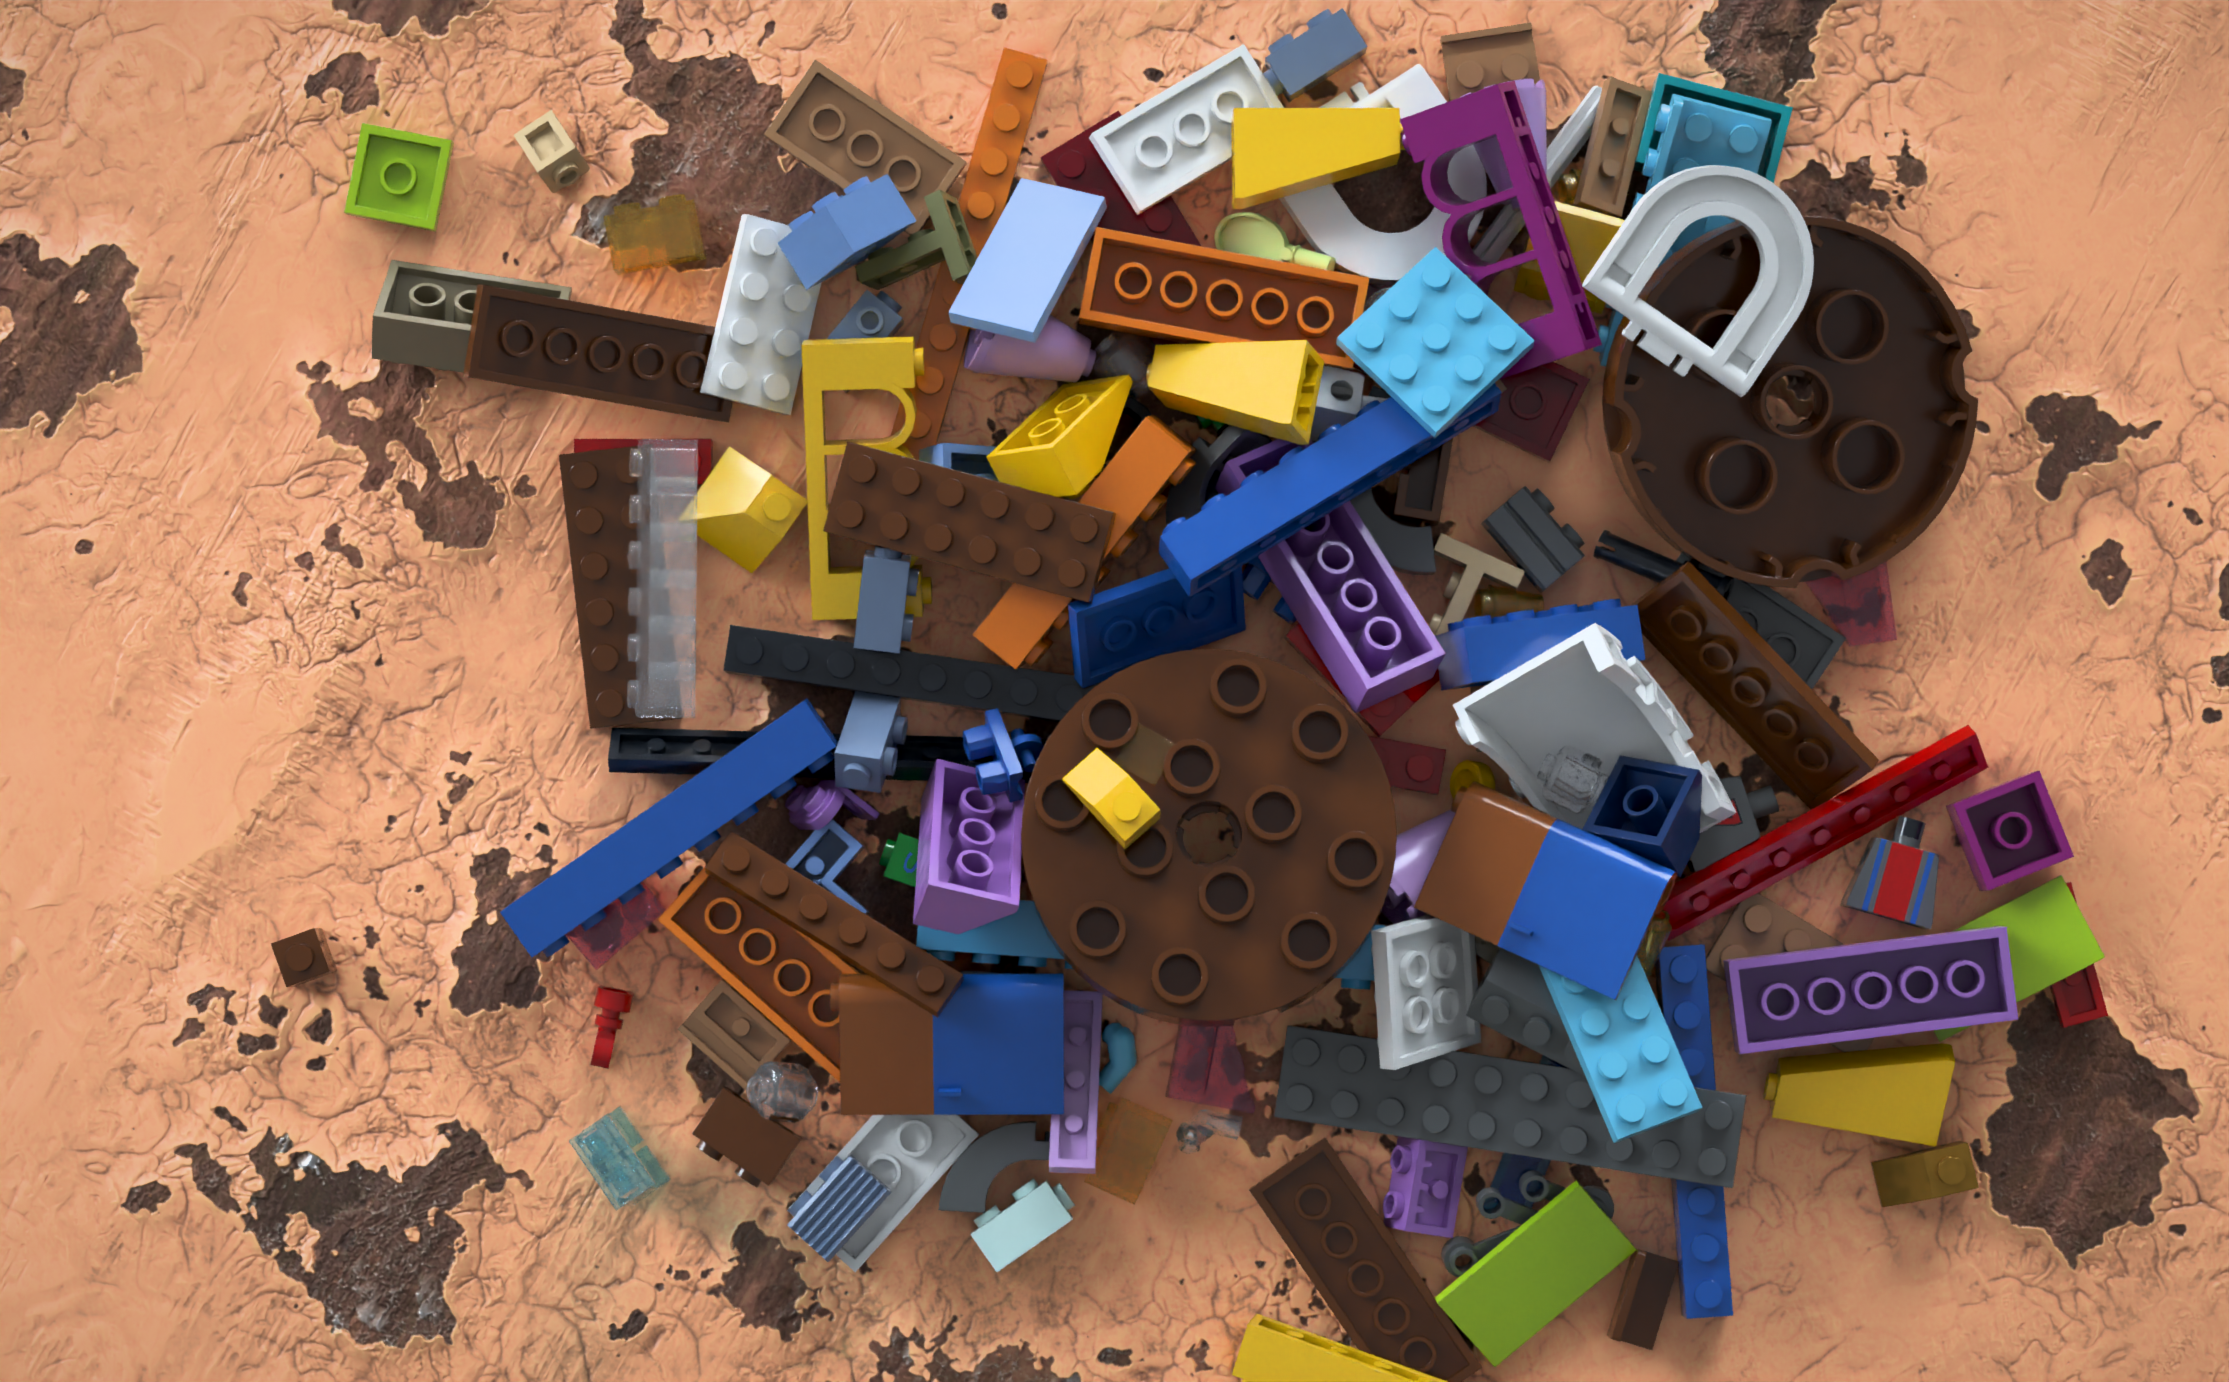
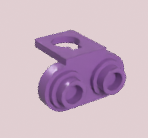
M821 780L817 786L808 788L800 785L793 790L785 803V807L790 810V823L800 830H820L833 819L842 805L863 820H876L879 816L875 809L848 788L836 787L835 780Z

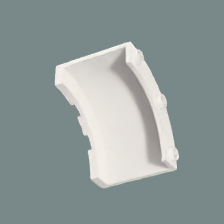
M1596 623L1453 704L1459 717L1455 721V725L1461 738L1466 744L1472 745L1487 754L1508 774L1511 786L1520 798L1526 797L1534 808L1580 829H1583L1620 755L1700 770L1702 774L1700 833L1737 813L1710 761L1707 760L1701 764L1686 741L1694 735L1668 696L1635 656L1626 660L1621 652V649H1623L1621 642ZM1575 753H1581L1579 754L1580 759H1585L1586 764L1580 763ZM1593 766H1594V770H1593V773H1592L1591 777L1586 780V776H1587V777L1589 776V774L1591 773L1592 768H1593ZM1579 771L1581 772L1580 777L1575 776ZM1598 771L1601 772L1600 777H1596V776H1597L1596 774H1598V773H1596V772H1598ZM1556 784L1559 788L1587 798L1578 802L1566 795L1551 790L1550 786Z

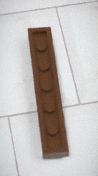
M732 831L729 832L705 866L706 874L937 1018L964 981L963 974Z

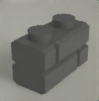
M1524 486L1486 518L1481 525L1516 566L1525 571L1524 575L1541 594L1585 556L1579 549L1585 543L1568 523L1561 528L1553 519L1550 513L1555 508L1538 488L1531 493Z

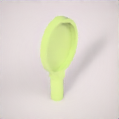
M1233 213L1223 218L1215 230L1214 240L1217 250L1334 271L1336 259L1334 257L1302 248L1300 245L1289 244L1286 233L1280 225L1259 213Z

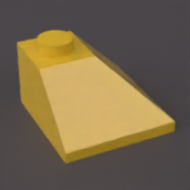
M728 446L677 519V522L747 571L753 573L783 539L806 506L807 499Z

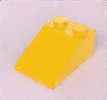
M1130 375L1068 383L1058 388L986 456L998 481L1055 497H1064L1066 500H1071L1084 494L1089 489L1088 483L1103 469L1133 383Z

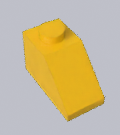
M1098 748L1062 778V781L1124 849L1128 848L1160 819V808L1129 774Z

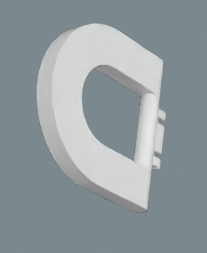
M1417 64L1371 94L1368 93L1362 82H1358L1350 88L1357 102L1353 103L1344 91L1319 108H1400V119L1444 104L1447 101L1425 69L1420 64ZM1473 145L1463 148L1455 153L1449 162L1447 171L1448 182L1453 192L1461 199L1474 202L1485 198L1487 195L1485 168ZM1332 184L1279 198L1316 252L1334 257L1336 259V270L1346 274L1368 277L1370 284L1395 285L1435 247L1445 255L1442 234L1445 222L1451 214L1441 212L1436 207L1421 224L1413 229L1400 233H1383L1365 226L1355 218ZM1484 210L1476 214L1470 222L1468 229L1469 244L1477 231Z
M1721 165L1693 167L1682 170L1660 181L1638 201L1587 275L1582 287L1631 320L1627 327L1623 329L1621 335L1630 341H1634L1641 329H1643L1645 333L1637 343V346L1668 367L1678 354L1680 359L1673 368L1674 372L1684 377L1694 364L1739 397H1743L1751 388L1804 308L1813 279V246L1807 225L1798 208L1784 191L1768 179L1737 167ZM1721 215L1739 222L1750 232L1758 247L1760 271L1753 290L1712 349L1643 301L1638 295L1675 240L1687 226L1704 217Z

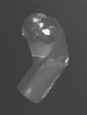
M1208 1109L1200 1110L1180 1124L1176 1132L1177 1147L1183 1153L1194 1154L1200 1150L1201 1143L1214 1134L1238 1140L1243 1117Z

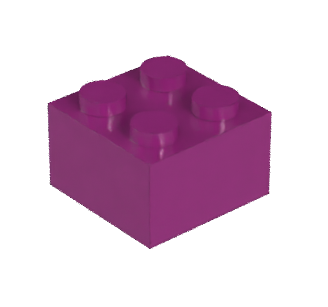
M2040 770L2027 773L1946 805L1979 891H1989L2074 857Z

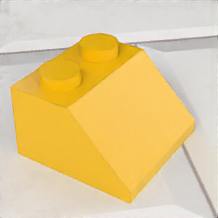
M1555 201L1581 283L1583 284L1587 275L1625 220ZM1529 233L1523 253L1534 250ZM1538 260L1520 265L1513 291L1524 293L1536 300L1547 299L1551 301ZM1583 287L1591 312L1602 314L1606 303Z

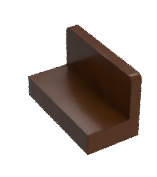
M1636 1248V1251L1631 1254L1607 1332V1336L1610 1339L1653 1350L1678 1268V1261Z

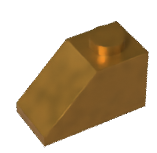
M1956 1141L1870 1162L1881 1207L1935 1199L1979 1188L1968 1142Z

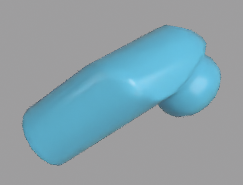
M1116 1022L1107 1025L1102 1033V1040L1108 1045L1110 1061L1100 1071L1099 1085L1110 1094L1134 1068L1137 1062L1135 1036L1129 1028L1123 1027L1120 1023Z

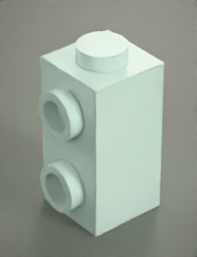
M1033 1178L1011 1194L1016 1202L1003 1211H1000L997 1205H994L973 1220L978 1228L971 1232L970 1235L996 1272L1073 1220L1069 1210L1075 1204L1060 1183L1052 1187L1048 1180L1038 1185Z

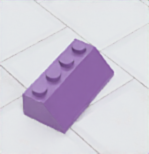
M936 759L921 798L913 924L961 934L1017 912L1020 900L1024 779L1018 782L1023 793V800L1010 803L1005 791L986 795L981 794L976 778V768Z

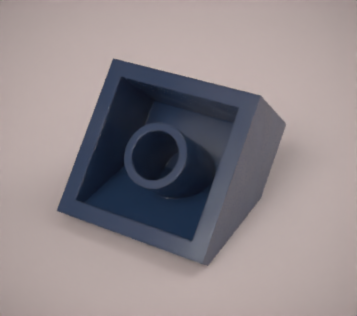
M1620 755L1582 830L1676 871L1677 877H1681L1700 837L1702 774L1698 769Z

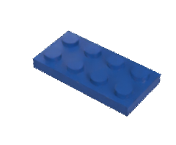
M1242 566L1191 597L1188 596L1168 568L1094 594L1092 604L1080 600L1068 603L1074 679L1082 688L1105 681L1115 673L1138 662L1159 655L1192 650L1245 631Z

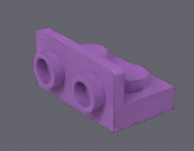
M1398 1136L1396 1147L1393 1149L1390 1159L1392 1174L1389 1192L1385 1195L1383 1201V1223L1385 1226L1407 1232L1453 1238L1468 1147Z

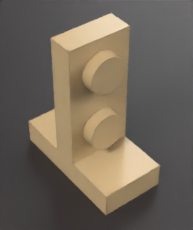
M1441 533L1434 546V555L1459 565L1464 570L1462 575L1453 571L1442 595L1450 599L1443 616L1434 613L1429 623V628L1434 636L1449 632L1447 624L1463 620L1482 576L1515 591L1525 571Z

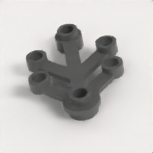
M1535 1170L1524 1173L1519 1180L1521 1193L1525 1199L1531 1202H1538L1543 1199L1551 1201L1566 1189L1561 1185L1546 1180L1542 1173ZM1533 1180L1541 1181V1187L1538 1191L1528 1192L1526 1190L1529 1182ZM1590 1185L1583 1187L1612 1219L1614 1203L1609 1193L1598 1186ZM1493 1187L1482 1189L1476 1196V1206L1479 1212L1488 1219H1495L1501 1216L1522 1225L1538 1212V1210L1503 1197L1501 1192ZM1496 1197L1498 1198V1204L1494 1208L1486 1209L1483 1207V1203L1487 1198ZM1520 1226L1476 1243L1464 1236L1449 1239L1444 1244L1441 1252L1442 1261L1450 1274L1460 1277ZM1462 1254L1470 1256L1468 1264L1464 1266H1457L1455 1264L1458 1256Z

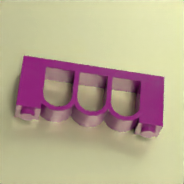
M1515 81L1495 84L1400 119L1403 127L1401 139L1406 152L1412 156L1414 163L1424 162L1421 178L1423 190L1427 198L1441 212L1451 214L1445 222L1442 234L1443 250L1446 257L1464 274L1470 275V280L1487 296L1490 284L1497 275L1505 270L1538 260L1554 312L1518 324L1535 340L1534 346L1500 379L1602 345ZM1497 137L1513 188L1474 202L1461 199L1453 192L1448 182L1447 171L1449 162L1455 153L1463 148ZM1517 198L1534 250L1496 263L1481 260L1474 254L1469 245L1468 229L1470 222L1476 214L1484 209Z

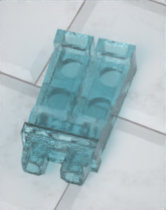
M621 1106L606 1114L569 1140V1143L616 1211L623 1206L635 1205L671 1180L648 1145L636 1153L632 1148L644 1141V1139Z

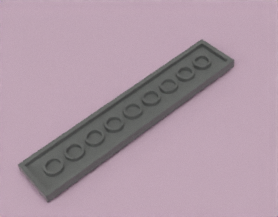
M1288 1025L1274 1117L1733 1188L1747 1095L1694 1087L1702 1105L1698 1112L1613 1143L1586 1077L1567 1067L1462 1051H1451L1450 1053L1400 1069H1381L1377 1038Z

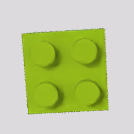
M362 123L344 213L346 215L436 232L454 142L448 139Z

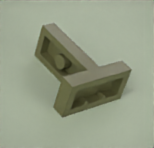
M942 190L924 196L935 231L933 229L918 231L910 235L908 243L895 249L893 247H885L870 253L868 261L855 266L860 283L875 290H880L946 260L952 280L963 285L977 260V255L957 198Z

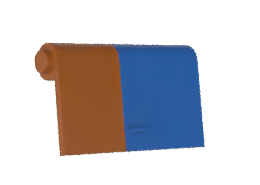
M1476 781L1472 782L1468 788L1461 786L1451 806V811L1455 813L1454 818L1414 908L1617 1000L1654 915H1658L1662 911L1671 895L1677 878V872Z
M1064 973L963 974L964 981L938 1018L868 974H840L839 983L830 984V1010L839 1011L841 1115L1064 1114Z

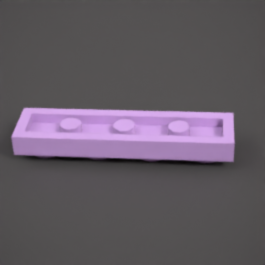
M1064 990V1114H1051L1049 1172L1096 1174L1103 994L1099 991Z

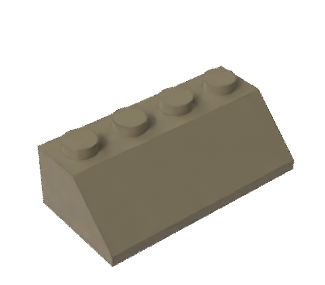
M391 260L373 313L372 359L464 373L477 285L494 286L565 300H571L572 287Z

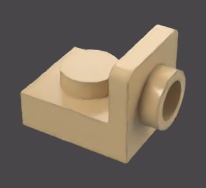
M552 110L514 134L533 167L552 193H556L562 188L574 184L580 176L590 170L589 165Z

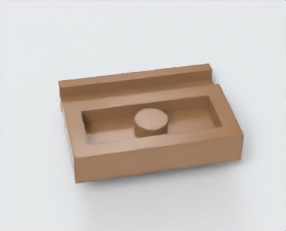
M1531 23L1440 37L1449 101L1494 84L1520 79H1533L1534 84H1536L1540 80Z
M724 979L714 987L678 1028L686 1038L745 1090L750 1088L756 1079L791 1042L789 1037Z

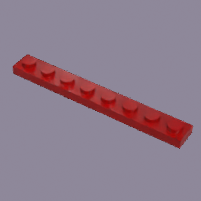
M1966 725L1765 834L1730 855L1675 883L1664 908L1658 915H1654L1660 932L1667 941H1670L1989 768L1976 732L1969 725Z

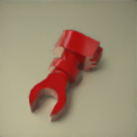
M602 985L597 987L594 1005L602 1008V1013L596 1014L594 1024L599 1025L590 1065L609 1069L617 1029L621 1030L623 1025V1019L619 1018L620 1012H630L634 996L633 992Z

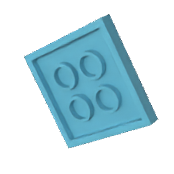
M1435 247L1337 337L1336 345L1426 431L1436 438L1533 348L1535 340Z

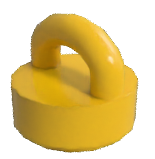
M1468 760L1460 762L1454 768L1450 778V791L1453 799L1461 786L1468 788L1474 781L1495 790V779L1491 768L1483 762Z

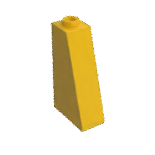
M1234 108L1231 118L1232 209H1245L1397 165L1400 150H1405L1401 139L1403 127L1400 122V108Z
M1307 340L1155 345L1153 360L1148 365L1146 379L1149 389L1165 407L1299 445H1309L1324 360Z
M1940 1043L1779 1058L1776 1073L1768 1072L1763 1099L1770 1101L1772 1118L1936 1147L1955 1066L1953 1048L1950 1044Z

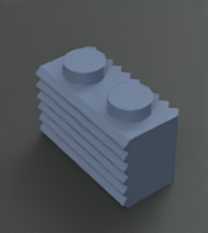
M852 1154L845 1161L836 1156L819 1175L825 1181L822 1187L813 1196L806 1190L788 1209V1212L794 1218L787 1225L827 1262L836 1255L892 1193L883 1182Z

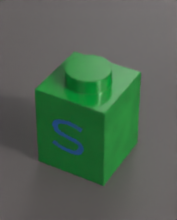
M899 833L896 841L887 840L879 865L886 867L885 877L912 887L916 886L918 839Z

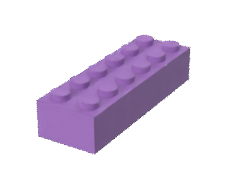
M1311 438L1309 445H1299L1277 439L1226 462L1215 488L1219 494L1223 493L1227 496L1239 489L1242 481L1250 474L1258 470H1263L1265 473L1279 465L1280 459L1290 450L1296 447H1302L1304 450L1314 443ZM1350 501L1258 556L1355 713L1433 678L1446 653Z
M2004 926L1723 960L1734 1049L1738 1054L2018 1020L2007 927Z

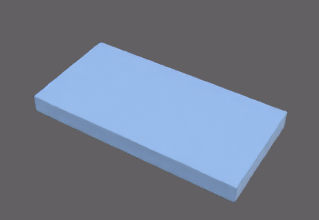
M1021 178L948 312L950 322L1035 343L1107 209L1105 197Z

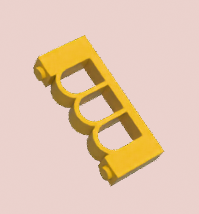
M914 337L803 340L801 345L812 620L857 619L863 566L831 567L830 533L823 531L830 504H828L827 455H844L848 441L915 459L908 448L902 445L907 441L914 429L917 413L914 396L908 388H915L916 376H924V349L915 348ZM886 390L896 395L904 405L906 421L901 430L892 436L875 439L826 440L824 391ZM912 555L910 568L919 569L916 596H907L905 613L914 614V617H923L924 604H932V578L923 577L922 565H914L918 557Z

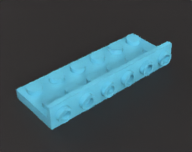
M1672 94L1670 104H1661L1654 130L1662 132L1657 150L1649 148L1644 162L1642 175L1649 177L1645 194L1665 178L1693 167L1721 165L1737 167L1757 174L1771 127V119ZM1636 193L1632 209L1645 194ZM1714 215L1691 223L1681 232L1658 267L1692 240L1715 228L1735 222V220L1726 216ZM1607 303L1605 307L1612 309L1608 326L1600 324L1598 334L1602 345L1593 348V351L1600 353V366L1604 367L1607 364L1615 332L1623 317L1621 313Z

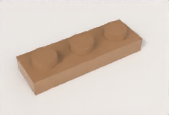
M1609 77L1604 81L1573 206L1616 218L1622 217L1652 91L1614 77Z

